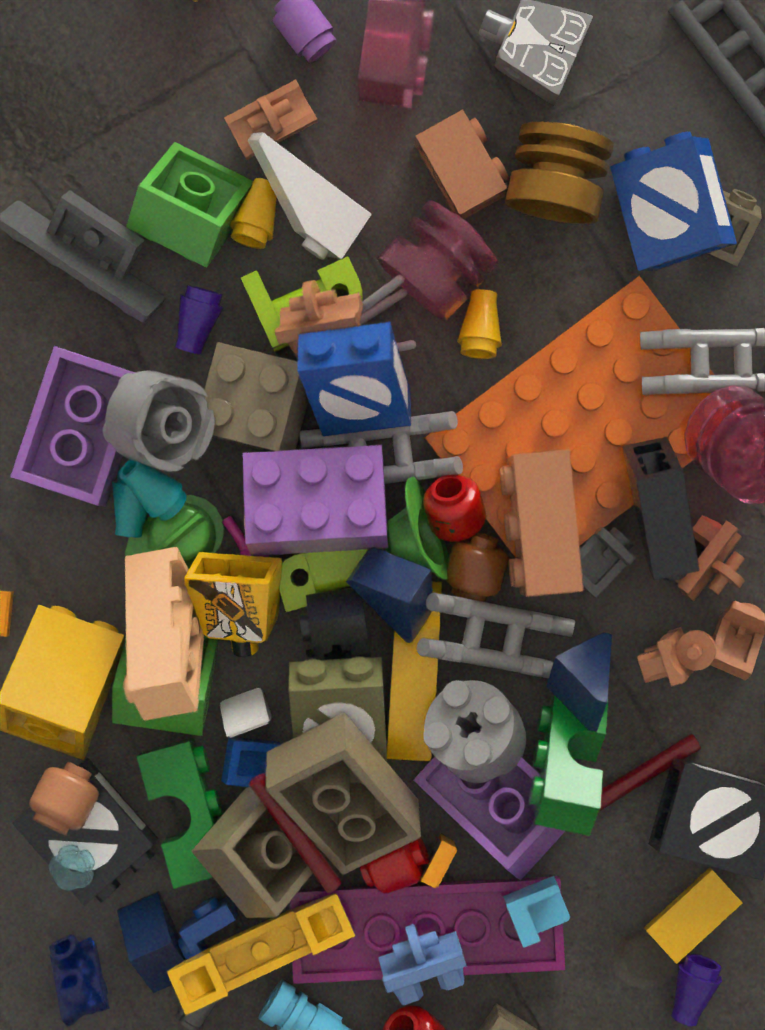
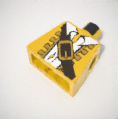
M199 552L184 577V581L201 629L206 637L209 639L230 640L232 652L238 657L252 656L258 651V643L268 640L279 615L281 558Z

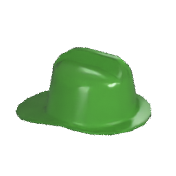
M412 476L407 479L405 485L406 507L387 523L388 548H386V551L431 569V573L433 572L438 578L446 580L448 579L447 563L449 553L444 540L439 539L430 529L423 505L425 491L419 480Z
M186 495L183 507L171 519L163 521L158 517H148L143 526L142 537H129L125 555L129 556L177 546L189 570L199 552L216 553L220 548L224 535L223 519L217 508L205 498Z

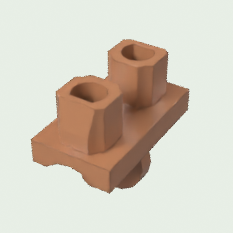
M296 79L224 117L246 160L255 156L247 141L252 133H264L276 143H279L318 122Z
M315 280L306 281L302 287L303 296L290 298V307L280 309V326L275 329V335L279 344L288 342L294 355L298 358V334L360 326L363 308L360 293L337 297L335 290L320 292Z
M701 516L693 526L694 540L705 548L698 557L699 571L688 573L685 577L674 580L678 583L677 586L682 594L693 602L715 573L717 575L708 588L717 595H719L728 582L737 588H740L745 582L736 573L745 560L742 555L734 551L727 562L723 563L742 538L737 533L738 528L727 520L721 525L717 521Z
M682 627L669 630L657 641V645L647 647L644 650L645 653L639 654L637 659L646 683L668 677L671 686L685 683L694 671L703 670L708 667L715 659L717 650L713 638L706 632L691 630L684 634Z

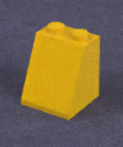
M38 604L0 691V731L84 760L119 665L124 646V635L120 634L118 629L109 623L94 621L92 624L76 618L72 611L64 607L52 606L47 608Z

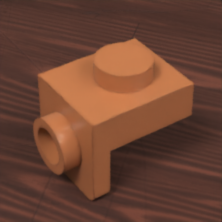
M733 601L719 616L712 637L716 644L717 652L715 659L710 664L711 666L745 681L752 675L765 635V613L759 607L750 603Z

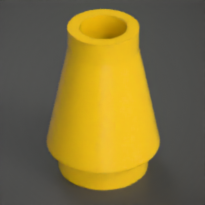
M254 179L250 191L230 223L233 229L231 238L241 245L254 249H264L267 241L273 239L277 197L267 179Z
M485 289L471 291L470 302L457 342L461 345L460 353L462 355L476 359H490L496 357L497 348L502 346L496 292Z

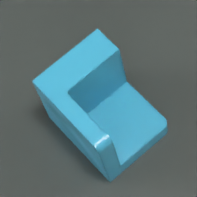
M554 876L503 896L523 948L539 942L538 933L565 923L570 919Z

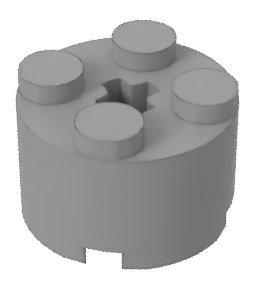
M150 370L127 373L120 378L117 388L109 400L106 422L103 426V435L106 441L111 443L116 451L127 459L164 471H178L184 468L181 466L191 459L197 460L206 451L214 431L213 410L208 409L204 397L208 396L204 389L191 380Z
M475 680L451 681L444 687L427 711L423 733L424 741L432 754L457 777L472 783L489 782L490 779L496 778L501 774L506 775L512 771L523 756L527 739L520 714L504 694L488 683ZM481 726V730L478 734L472 732L474 729L478 730Z

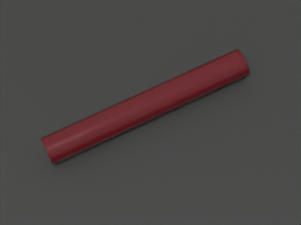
M691 733L603 787L599 811L668 770L674 758L684 760L702 749L695 736Z
M262 773L254 777L249 783L251 789L327 893L335 891L342 881L314 842L267 792L265 774Z

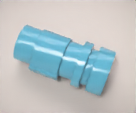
M281 980L272 990L258 1016L260 1021L270 1027L277 1025V1030H352L342 1024L341 1020L343 1017L321 1003H318L316 1006L307 1001L308 995L303 992L296 994V988L284 980Z

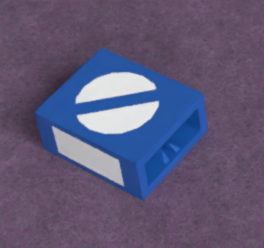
M691 132L678 133L664 139L666 145L653 151L650 150V147L631 150L623 155L625 161L610 166L638 271H656L737 244L708 138L694 137L691 135Z
M390 322L298 334V374L322 436L411 426V389Z

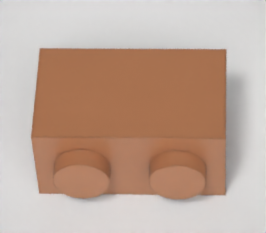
M463 109L415 136V147L457 222L505 197L507 191L505 183L509 181L507 171L498 157L491 159L483 146L487 142V137L480 123L475 117L469 120Z

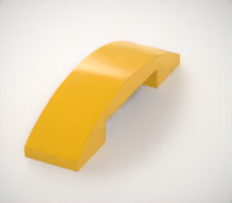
M432 582L433 593L441 594L442 582ZM431 612L413 642L406 643L394 631L387 759L431 761L432 752L424 741L423 733L427 711L436 698L438 659L420 656L417 652V644L422 638L439 640L440 612Z
M333 893L280 914L278 917L270 918L221 941L167 971V974L185 1015H188L228 996V992L310 953L316 955L354 937L355 934L337 893Z

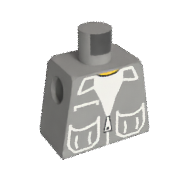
M521 0L513 20L488 9L478 35L501 45L494 65L500 72L555 106L593 16L538 1Z

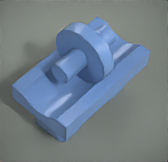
M415 924L405 927L409 940L392 945L394 952L378 957L387 993L393 991L402 1005L420 1000L424 995L420 983L422 981L437 977L441 989L447 991L464 984L463 967L467 965L456 931L439 937L436 931L419 936Z

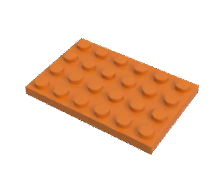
M640 275L456 413L458 424L455 429L430 433L424 438L439 459L456 456L461 458L463 471L459 475L471 478L478 485L486 511L485 520L515 559V540H506L504 514L512 512L510 495H502L500 484V468L507 466V459L510 456L570 450L580 546L599 528L607 526L634 505L622 446L667 437L683 468L748 419L729 393L642 394V377L691 374L690 348L641 350L640 332L680 328ZM709 368L710 375H715Z

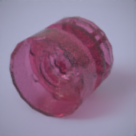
M428 200L422 207L421 212L431 226L417 217H413L409 222V226L419 239V242L415 245L411 241L397 235L377 257V261L392 279L402 275L405 281L400 286L430 313L447 323L467 300L466 295L456 281L461 278L467 283L479 287L484 279L475 266L491 274L499 265V261L485 244L483 237L458 214L450 212L439 203Z
M729 386L716 390L703 399L689 417L684 434L686 452L694 465L707 476L714 479L731 496L743 503L765 502V398L748 387Z

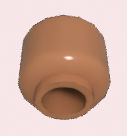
M70 762L66 763L64 769L57 767L46 769L29 801L30 808L36 813L33 820L63 835H67L69 829H81L85 825L99 796L97 788L88 782L92 774Z

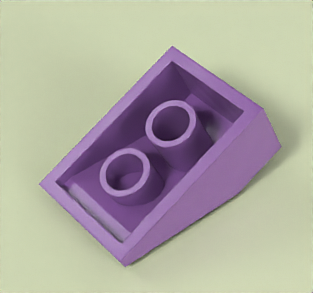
M481 726L478 730L474 729L472 732L478 734L481 730ZM434 757L413 780L520 881L565 832L564 830L534 824L536 805L529 804V795L534 776L539 777L540 774L522 757L512 771L506 775L501 774L484 783H472L457 777Z

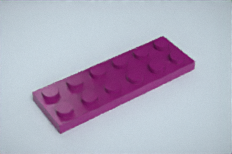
M554 876L561 891V879L559 876ZM549 877L523 878L521 881L518 878L441 882L436 888L425 883H417L387 894L381 893L375 886L338 887L331 893H327L324 888L300 889L289 902L290 910L324 896L337 893L355 936L316 955L310 953L293 961V984L383 979L378 957L394 952L392 945L409 940L405 927L415 924L419 936L436 931L439 937L456 931L467 965L463 967L464 975L565 970L563 923L538 933L540 941L523 948L503 898L507 894Z

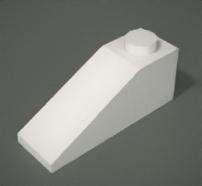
M252 133L247 141L293 230L305 239L302 246L321 260H324L327 255L342 259L372 214L266 134Z

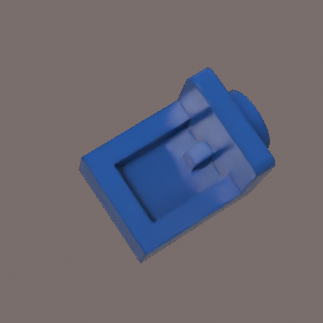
M228 737L221 781L226 785L250 787L249 783L254 777L262 773L266 776L267 751L282 743Z
M216 896L203 901L192 910L195 916L183 922L179 931L181 938L178 939V944L186 959L208 949L204 939L236 920L239 910L229 896L220 901L217 900Z

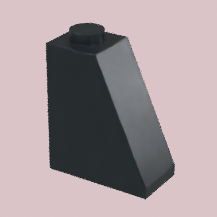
M662 437L622 446L645 557L654 581L659 579L668 581L679 580L688 573L698 572L699 565L684 473L668 438Z

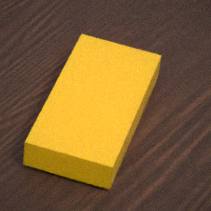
M709 867L649 922L644 929L677 964L743 903Z

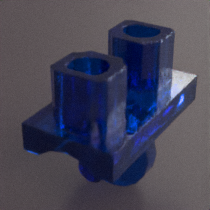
M69 935L51 943L49 946L50 959L61 1019L64 1024L69 1027L86 1014H94L109 1009L108 989L103 979L97 945L90 937L79 942L75 935Z

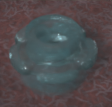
M77 845L62 847L58 852L59 854L50 861L49 870L51 876H53L56 884L63 890L72 891L77 887H86L94 877L92 868L95 866V860L92 854L86 849L80 850ZM69 864H75L77 866V870L75 872H71L69 870Z

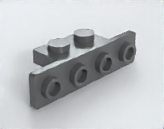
M69 190L60 198L51 221L21 201H15L0 213V229L6 232L12 239L23 243L44 257L51 265L59 267L83 283L89 290L100 294L118 306L125 314L136 318L140 322H146L162 306L165 297L130 274L145 240Z

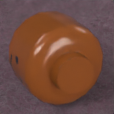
M477 533L471 539L453 544L447 563L448 579H446V582L452 587V594L457 597L485 602L487 597L495 596L499 593L509 563V557L505 551L497 547V538Z

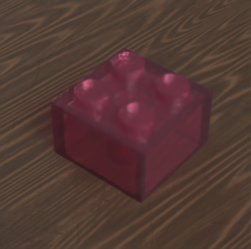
M369 0L358 75L360 101L412 108L414 94H423L427 56H420L419 54L420 50L429 51L434 11L425 10L426 0Z

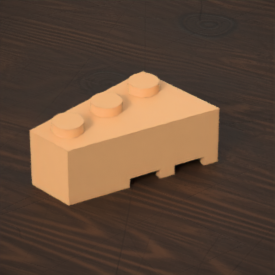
M177 546L125 556L127 675L124 678V691L128 702L135 704L143 720L196 712L198 708L204 634L184 581L188 567Z

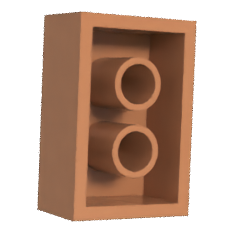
M570 450L510 456L507 459V466L500 468V484L502 495H510L512 512L504 514L506 540H515L516 559H509L511 587H519L520 594L524 596L583 591Z

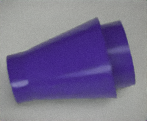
M187 285L185 295L180 294L176 348L195 354L202 353L203 346L223 309V306L220 305L222 294Z
M687 954L685 962L679 963L674 1008L671 1014L674 1020L687 1026H697L702 1012L722 982V978L719 976L721 966L717 962L702 955Z

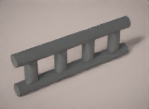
M680 0L668 12L765 137V107L756 97L758 93L765 89V66L744 81L729 61V59L750 45L765 64L764 32L739 0H704L692 10L688 8L683 0ZM723 9L738 31L717 46L702 24Z

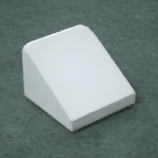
M255 688L225 699L220 704L226 736L230 738L267 725L272 718L261 688Z

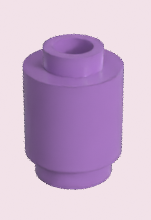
M280 0L274 7L277 14L272 22L298 57L304 56L308 63L323 56L336 44L337 40L332 34L334 28L313 0Z

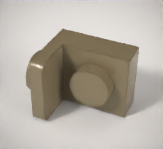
M733 189L731 194L723 191L737 244L708 254L738 266L762 219L761 207L755 205L757 200L753 196Z

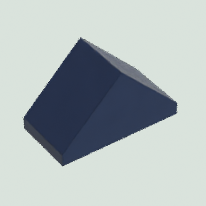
M375 547L369 548L346 581L406 643L413 642L432 612L426 607L427 596L433 593L431 569Z
M604 632L556 656L546 685L588 730L592 731L598 730L608 701L612 634Z
M157 891L117 910L129 962L153 993L171 986L172 983L167 971L187 960L178 944L179 934L160 892Z

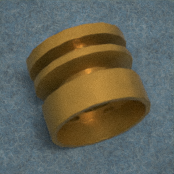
M528 122L522 124L518 140L524 145L517 147L515 158L533 169L512 171L505 204L521 213L546 220L570 224L596 223L599 218L604 190L586 179L606 177L609 165L603 160L610 159L614 143L599 133L571 124L552 122Z

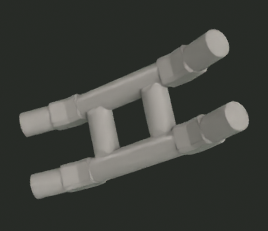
M765 328L669 329L640 332L641 350L690 348L691 374L642 377L643 395L732 392L765 393V373L753 374L752 348H765ZM733 347L734 374L710 375L709 348Z
M453 411L411 417V426L331 436H322L320 429L299 432L298 445L300 449L348 443L349 447L367 446L366 441L392 438L396 465L384 466L385 484L405 482L412 476L417 480L445 475H459L463 471V463L458 456L413 462L410 435L455 429L458 419Z
M430 593L426 599L428 610L467 617L462 644L422 638L417 644V652L423 657L549 678L554 661L520 654L525 628L572 637L575 620L462 597ZM485 621L507 625L502 651L480 647Z

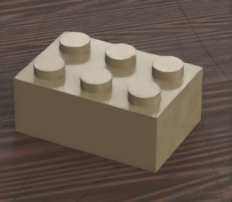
M345 712L267 751V792L343 875L421 838L418 798Z

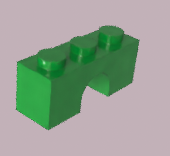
M554 694L550 706H541L537 732L544 733L543 741H537L533 759V767L540 768V776H534L529 795V804L536 805L535 825L590 836L600 810L603 771L582 766L574 759L596 762L606 735L608 701L597 731L588 730Z
M194 737L142 751L136 757L148 800L163 796L177 797L187 805L191 814L189 829L181 834L167 837L161 844L173 889L213 878L191 852L217 822L216 817L222 815L216 789L208 790L204 773L210 772V765L204 746L196 747Z

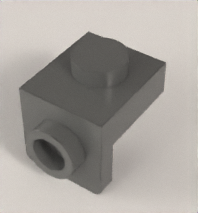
M604 527L599 528L579 548L583 588L594 598H597L627 565H631L636 560V557L629 552L634 545L615 527L610 532Z

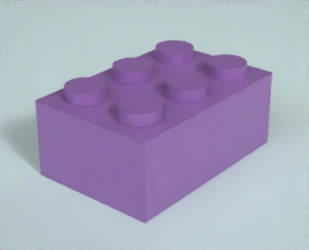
M54 346L10 477L97 506L106 507L112 489V481L115 480L122 459V455L116 451L111 443L106 441L103 435L107 406L120 378L124 374L135 372Z
M382 445L243 453L245 537L251 556L365 550L372 547L377 549L388 548Z

